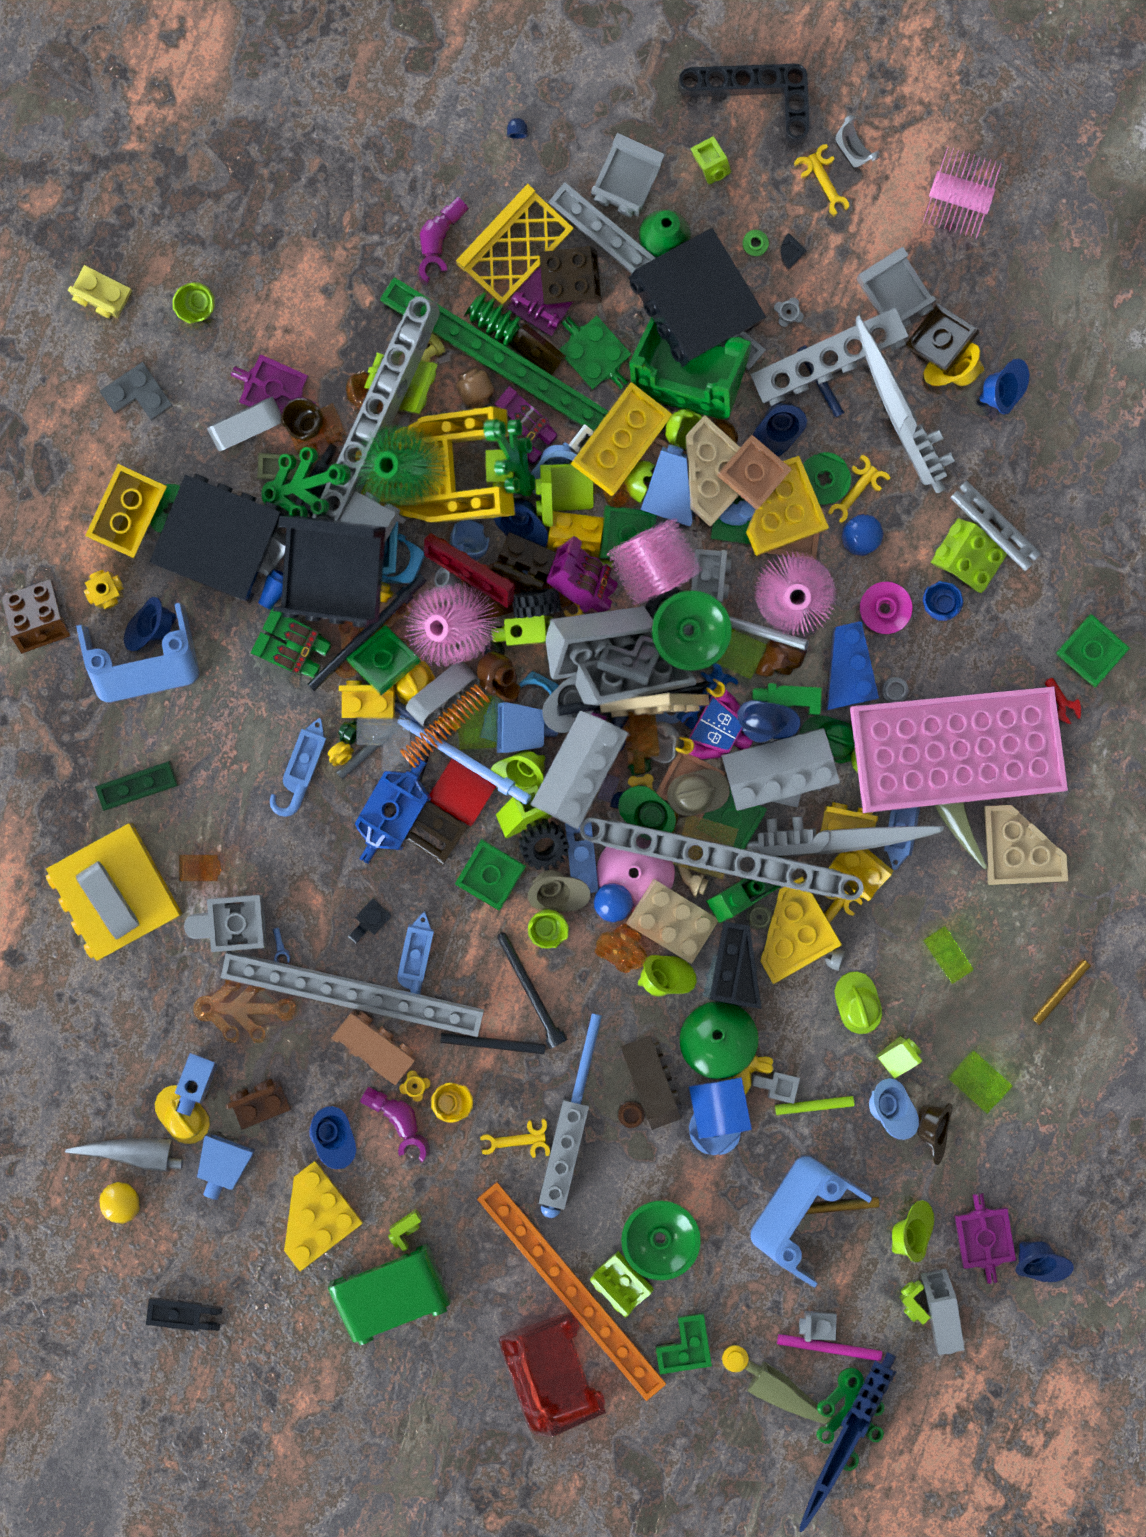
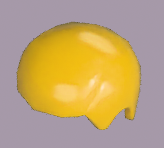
M445 1083L439 1086L433 1093L431 1108L440 1120L455 1123L468 1117L473 1109V1097L466 1086Z
M115 1182L103 1189L100 1195L101 1212L105 1218L113 1223L124 1224L132 1221L140 1210L138 1193L127 1183Z

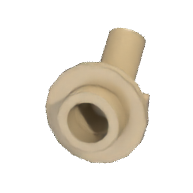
M679 864L677 868L684 883L689 886L693 897L697 898L698 894L703 895L709 880L705 879L706 873L692 876L688 865Z

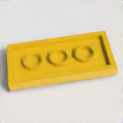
M631 382L570 464L613 496L672 414Z

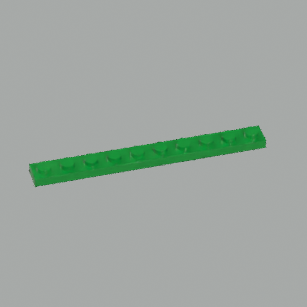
M393 277L381 296L380 301L404 315L412 299L415 297L429 298ZM437 304L440 313L432 334L581 427L585 424L594 432L609 412ZM427 305L421 308V317L426 314Z

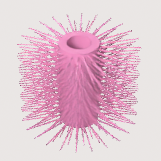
M966 160L961 178L951 175L953 168L950 175L946 174V171L945 173L941 172V169L937 171L929 197L936 199L935 205L937 199L947 202L944 213L948 203H951L952 206L953 204L957 205L951 227L958 206L962 207L959 220L963 209L967 208L961 231L969 209L973 210L968 228L974 211H977L978 214L971 236L979 213H983L976 235L977 238L984 216L989 211L995 193L994 186L1001 164L994 184L990 188L988 186L995 164L988 184L984 186L983 183L990 162L981 185L978 184L982 168L977 182H972L978 163L972 180H967L969 172L966 180L962 179L967 164Z
M663 523V525L659 524L658 527L645 530L639 534L637 533V535L628 540L629 542L625 541L624 545L621 544L622 549L620 545L617 547L618 550L616 548L615 550L612 549L615 552L614 556L616 558L618 556V561L620 562L621 560L624 564L620 570L624 572V575L627 577L629 575L630 579H632L629 585L632 583L634 586L631 589L639 596L636 599L642 598L646 601V598H653V595L658 596L662 593L664 595L665 592L672 590L674 587L682 586L678 585L683 583L681 581L690 579L693 576L691 572L694 570L690 566L692 565L690 564L692 563L691 559L686 556L687 554L684 556L680 551L681 547L683 548L681 546L683 545L681 544L683 543L682 539L678 536L676 538L666 523Z
M792 552V558L789 554L787 556L788 563L783 555L787 572L781 559L778 557L787 578H784L770 562L778 575L765 564L771 573L763 569L765 575L760 573L762 577L760 585L754 587L759 588L761 585H764L762 588L756 589V591L767 590L755 593L761 594L756 598L765 600H757V604L759 603L761 606L764 603L768 604L766 606L769 607L767 611H771L770 615L775 612L776 614L773 617L777 616L778 619L780 617V622H775V626L778 627L779 624L783 626L784 624L789 630L796 631L799 636V628L804 634L803 624L808 632L804 615L813 630L805 613L806 608L819 623L820 621L813 612L823 621L825 620L822 615L827 616L825 611L832 614L828 607L834 603V601L831 603L830 601L836 598H828L836 595L829 594L834 592L836 588L823 587L826 586L825 584L829 586L835 585H831L833 580L828 583L821 580L824 578V575L828 576L827 568L824 575H820L821 571L816 574V568L815 570L811 568L816 564L814 558L813 560L807 558V562L802 555L800 556L796 552V558L800 559L801 565L795 561ZM796 589L801 590L797 596L790 597L792 591ZM760 610V611H761V614H764V615H763V616H764L763 618H765V617H766V616H765V615H766L765 613H766L767 611L764 612V611Z
M459 583L458 587H456L457 598L454 596L456 594L455 586L454 590H450L452 584L451 587L447 585L445 590L441 586L438 591V588H436L435 592L432 593V599L435 600L434 604L437 605V608L433 607L432 600L429 598L431 597L430 595L427 596V601L432 607L431 609L427 607L428 605L424 602L425 600H422L426 609L423 610L420 607L419 611L421 612L419 613L425 616L422 617V615L416 612L415 615L417 614V616L421 617L419 619L425 621H415L424 625L403 626H424L416 629H425V631L419 633L426 632L421 635L420 639L427 638L421 642V644L424 643L421 647L429 642L426 646H428V649L431 646L433 647L430 649L433 650L431 651V656L433 657L437 642L436 652L438 654L436 656L439 659V648L442 644V653L444 655L441 654L443 663L448 659L447 654H445L446 647L449 650L447 653L452 657L450 664L454 659V663L457 664L461 658V661L465 657V660H468L467 657L471 655V649L466 643V638L471 643L472 652L475 654L477 650L472 644L471 639L476 641L480 649L481 645L478 643L477 638L484 642L482 638L485 636L477 632L480 631V633L487 636V633L481 631L482 629L480 628L489 629L484 626L495 624H478V622H491L486 620L492 618L478 619L483 616L477 617V615L486 612L484 609L479 612L476 611L483 606V604L479 606L483 600L474 607L477 602L474 600L472 605L473 595L470 593L467 599L466 592H464V599L462 600ZM448 590H450L449 592L453 598V605L450 604L451 597L448 593ZM437 595L440 596V597H439V598H440L439 600L442 602V603H441V604H442V608L439 606V604H438V602H437V600H438V599H437V598H438ZM444 598H445V599L447 600V602H448L447 607H446V605L444 604ZM461 641H463L466 645V651L464 650V647L461 645ZM456 642H457V643L459 644V646H460V647H459L460 652L457 651L458 649L456 648ZM451 644L453 645L452 648L454 649V651L452 650V652L450 650Z

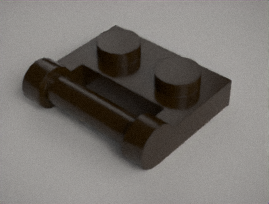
M427 801L403 842L407 840L436 859L437 864L443 866L464 834L467 826ZM417 825L445 843L446 846L443 851L412 832L414 827Z

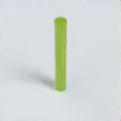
M847 1096L795 1102L794 1104L775 1105L776 1115L853 1107L854 1097Z

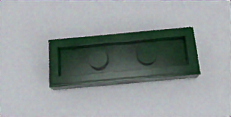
M167 761L97 785L95 789L103 811H107L179 785L171 761Z

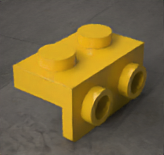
M553 511V526H550L548 549L557 552L559 546L575 536L582 542L581 549L590 556L599 558L603 517Z

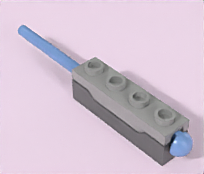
M595 1013L591 1015L572 1099L563 1097L539 1197V1204H543L541 1205V1212L548 1218L558 1216L561 1211L560 1209H565L588 1113L589 1103L582 1102L602 1018V1015Z

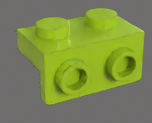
M619 1251L598 1267L590 1278L595 1289L602 1293L611 1302L613 1308L624 1317L630 1315L632 1310L654 1290L643 1276L629 1265Z

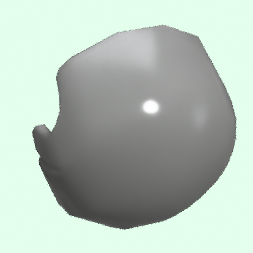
M664 721L650 723L643 731L642 745L649 748V757L660 763L671 762L678 754L675 747L680 748L682 741L679 739L680 734L676 728Z

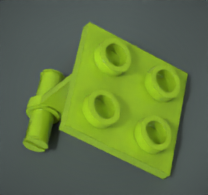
M376 353L374 363L367 371L369 376L364 386L365 389H370L384 358L383 354ZM420 361L398 411L420 414V411L427 402L426 395L429 387L435 380V371L438 364Z

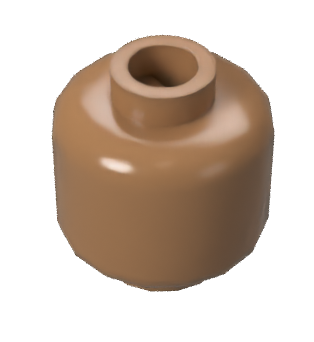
M474 367L458 376L460 380L456 383V388L465 405L471 406L475 404L476 408H480L491 402L489 397L493 395L495 389L485 370H478L477 367Z

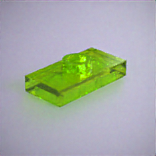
M946 926L941 927L922 940L951 984L974 970Z

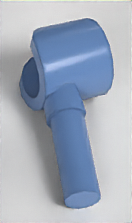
M275 928L273 933L277 952L274 961L279 962L278 955L284 954L289 963L291 954L284 948L279 928Z

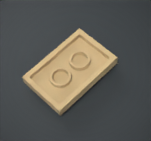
M653 879L626 924L692 964L718 920L710 913Z

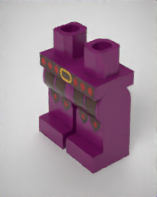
M509 386L496 401L495 407L507 409L508 419H519L521 421L523 430L521 435H517V438L529 437L531 439L532 451L527 453L528 462L534 465L542 453L533 444L539 438L550 446L558 435L550 426L549 420ZM505 436L510 444L509 436Z
M573 536L558 547L547 583L572 602L580 605L579 608L584 612L591 608L598 613L606 612L612 605V600L608 597L614 593L618 585L610 577L612 568L607 564L603 566L599 559L587 554L580 548L582 542Z

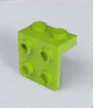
M571 464L540 465V479H535L536 495H541V500L536 501L537 516H542V523L545 527L553 526V511L589 510L593 508L592 480Z
M958 518L951 526L941 546L936 550L931 563L937 568L951 572L972 589L982 593L1007 553L979 526Z

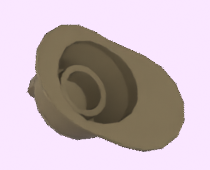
M712 769L684 774L675 778L670 784L667 791L668 802L676 813L684 816H694L714 811L726 803L730 794L729 784L720 772Z
M547 870L540 873L537 877H533V885L528 891V901L531 906L540 910L576 911L583 908L590 899V889L586 883L580 879L565 877L557 870Z

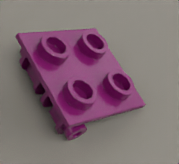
M538 267L522 284L518 292L514 293L507 309L552 336L573 302L544 304L541 268Z

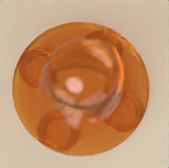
M626 923L621 924L614 932L602 933L596 942L595 954L614 964L616 969L623 973H629L631 969L643 967L647 958L645 949L639 944L642 933Z

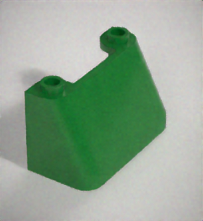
M651 317L629 362L631 382L656 402L688 409L718 419H727L733 410L751 352V341L741 337L729 338L725 347L717 346L693 359L685 367H682L672 357L669 344L666 339L664 340L660 337L657 325Z
M429 1243L416 1247V1250L410 1253L411 1256H409V1253H405L402 1257L356 1275L351 1274L347 1280L342 1276L330 1281L327 1288L353 1343L358 1342L359 1345H364L373 1341L374 1335L431 1313L434 1317L448 1311L447 1306L451 1304V1300Z

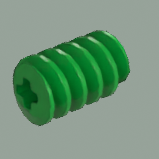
M484 291L475 298L464 314V317L471 313L469 318L471 323L479 320V329H483L488 325L487 335H492L496 332L495 340L500 341L505 338L503 345L508 347L521 329L519 326L521 317L518 316L511 320L512 311L509 310L503 314V304L494 308L495 298L486 302L485 297L487 293Z

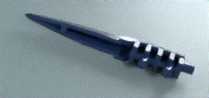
M887 1352L882 1363L875 1360L853 1405L840 1425L843 1429L830 1452L812 1492L799 1527L800 1532L806 1529L823 1504L846 1465L859 1438H864L896 1374V1371L892 1370L891 1367L897 1356Z

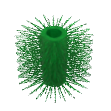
M387 425V432L384 430L386 434L383 439L381 438L382 434H380L378 437L379 443L375 439L373 440L378 452L372 448V454L374 455H372L371 460L359 461L373 463L374 465L352 466L374 467L368 468L370 469L369 471L374 473L370 474L371 476L366 479L374 477V480L370 482V486L375 481L378 482L373 485L375 487L374 490L379 487V494H383L382 490L386 496L389 493L393 496V501H396V506L397 499L398 506H402V504L403 506H407V504L409 506V503L411 506L409 499L412 501V498V505L414 506L415 503L416 506L414 499L417 501L415 497L422 492L421 489L425 491L427 489L430 490L424 483H428L432 479L436 481V479L432 477L427 478L424 475L428 476L432 473L429 470L436 471L437 469L426 467L444 465H429L431 464L430 462H437L426 460L434 457V455L431 453L428 456L431 446L425 453L422 451L428 447L426 445L427 439L424 441V439L418 438L416 435L418 432L415 433L417 429H413V435L415 436L412 439V437H408L409 434L412 436L410 432L412 428L411 430L408 428V433L407 427L406 432L405 427H403L405 436H403V430L400 431V426L399 435L398 425H394V427L392 425V431L388 437L389 427Z

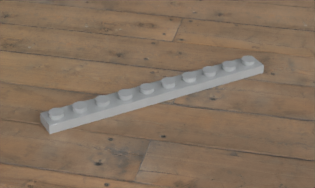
M565 182L549 200L548 205L631 274L635 269L655 259L652 254ZM743 331L735 337L751 341V352L745 368L749 371L766 349ZM726 342L718 346L725 347Z
M227 951L225 954L221 978L475 1037H478L484 1009L232 951Z

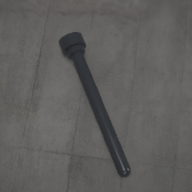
M504 932L499 933L497 939L547 1032L545 1034L547 1038L545 1041L549 1049L567 1041L568 1038L564 1030L561 1031L559 1027H555L507 934Z

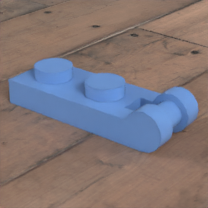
M588 822L584 827V831L588 836H593L591 822ZM565 823L566 837L569 843L570 876L586 883L590 893L597 892L598 881L594 843L587 840L575 841L574 834L580 833V826L576 829Z

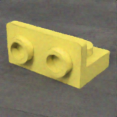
M85 265L74 286H70L68 289L70 294L73 295V301L85 307L87 303L97 307L95 312L106 318H110L111 315L118 318L132 292L131 288Z

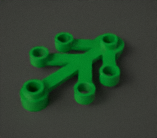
M499 419L486 420L483 427L486 440L497 441L507 458L495 461L494 469L496 475L505 476L509 472L514 471V477L505 479L506 492L508 494L517 493L523 496H530L536 487L535 477L531 475L528 468L527 453L532 451V441L529 437L517 438V435H521L523 430L521 421L519 419L508 421L509 444L505 437V423Z
M304 447L300 451L301 462L291 483L284 485L290 470L296 466V458L292 454H282L278 459L280 469L274 481H269L263 486L261 497L264 503L269 502L281 506L289 512V515L297 516V510L299 509L300 516L307 517L308 511L305 506L296 505L287 498L288 495L295 494L311 506L314 514L324 515L329 510L328 501L318 498L307 489L330 482L334 485H345L351 478V471L345 464H333L327 472L305 478L312 463L317 460L318 453L313 447ZM308 451L311 454L310 459L307 458ZM287 458L289 459V465H288V466L286 465V459H287ZM319 503L322 505L321 511L318 509Z
M850 1367L841 1371L838 1376V1387L817 1405L818 1413L828 1418L835 1412L834 1405L845 1396L844 1406L825 1426L817 1430V1439L824 1444H829L834 1440V1432L840 1427L863 1385L864 1378L859 1370ZM854 1377V1384L852 1386H849V1379ZM882 1401L874 1416H880L884 1412L885 1406ZM829 1404L828 1412L823 1413V1407ZM870 1423L866 1436L873 1442H880L884 1437V1432L882 1428ZM877 1429L878 1435L872 1438V1432ZM825 1431H828V1437L826 1439H822V1434ZM854 1450L850 1455L853 1460L850 1465L846 1464L843 1470L852 1471L859 1464V1456Z

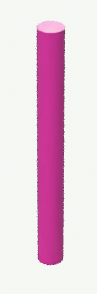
M778 1334L777 1345L881 1361L882 1351L813 1339H811V1342H806L804 1338Z

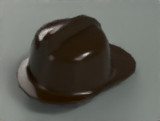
M948 1103L945 1108L923 1105L918 1116L919 1127L917 1134L921 1141L933 1148V1161L935 1165L941 1163L945 1153L948 1125L953 1108L951 1103Z

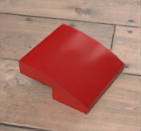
M452 758L429 794L431 797L430 802L471 827L497 786Z

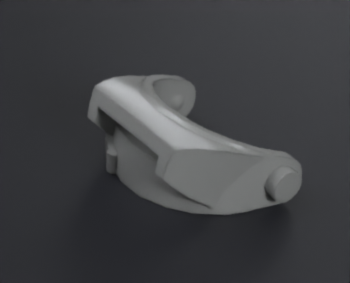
M855 115L847 116L836 135V142L853 167H859L870 159L872 161L877 160L880 157L879 150L871 153L863 146L854 128Z

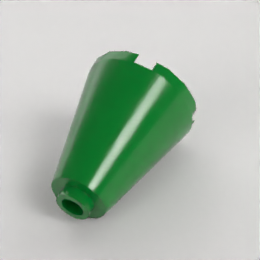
M669 209L656 210L650 213L642 221L639 228L640 245L655 258L691 238L690 227L685 218Z

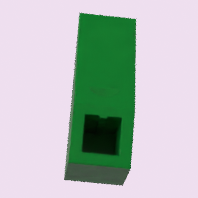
M742 878L706 900L718 922L721 923L739 914L781 886Z

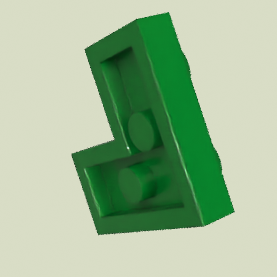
M704 1313L677 1316L681 1343L656 1346L660 1374L712 1367Z

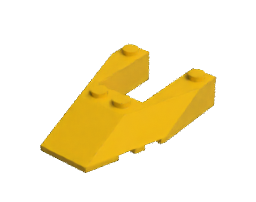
M486 407L424 416L407 426L408 433V428L410 430L412 428V431H410L413 436L412 439L415 436L413 435V429H417L415 433L418 432L416 434L418 438L422 434V440L424 439L425 441L427 439L429 446L424 450L425 452L431 446L430 444L433 441L435 442L433 444L435 446L433 448L431 446L429 450L431 452L428 453V456L433 453L434 457L440 459L434 460L437 463L430 462L431 464L429 465L444 466L426 467L437 469L436 471L429 470L432 473L436 472L433 475L434 477H432L436 481H433V479L429 480L432 483L430 487L424 483L430 489L428 490L430 494L423 490L425 494H422L420 498L418 496L417 501L414 499L416 506L415 503L414 506L412 505L413 498L412 501L409 499L411 506L410 503L409 506L408 504L407 506H403V504L398 506V499L396 506V501H393V496H391L392 505L401 510L399 515L432 523L515 515L513 493L508 494L504 487L456 492L452 444L486 439L483 427L484 422L489 419L503 421L506 425L505 436H509L507 430V409ZM402 427V429L400 428V431L403 430L402 435L405 436L404 429ZM361 450L356 453L355 459L357 462L361 459ZM375 481L374 483H372V485H371L372 487H371L368 491H367L366 489H367L369 486H367L364 490L362 489L361 494H362V495H365L366 492H370V491L372 490V488L374 487L373 485H374L377 481ZM378 490L374 493V496L376 495V497H379ZM387 495V496H386V497H388V498H387V502H388V503L390 502V504H391V500H390L389 496ZM383 496L382 499L379 498L381 500L379 504L385 506L386 499Z

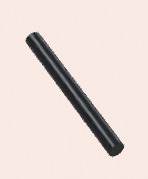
M441 1033L440 1043L544 1055L546 1044L450 1033Z

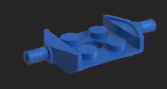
M417 757L420 765L415 762L416 768L412 767L410 772L384 771L355 822L357 830L366 840L365 844H367L359 858L363 862L369 864L379 848L403 849V846H401L425 803L431 800L429 793L419 780V775L427 762ZM389 803H394L397 809L396 814L388 818L384 812L385 807Z

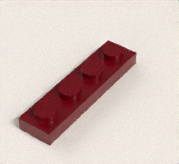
M430 533L424 539L425 557L506 608L514 602V584L509 579L499 576L485 564H480L472 559L466 552L459 551L451 546L443 538Z

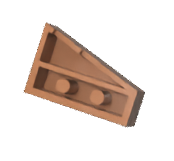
M354 1010L331 1039L336 1043L340 1041L350 1049L349 1052L355 1057L359 1056L369 1064L370 1068L396 1085L416 1060L412 1056L414 1051L402 1042L399 1045L392 1040L394 1035L383 1026L378 1029L371 1023L373 1018L366 1012L360 1010L358 1013Z

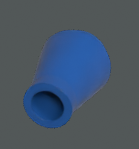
M273 569L271 574L267 575L261 597L258 601L263 607L272 610L273 606L282 597L283 572Z

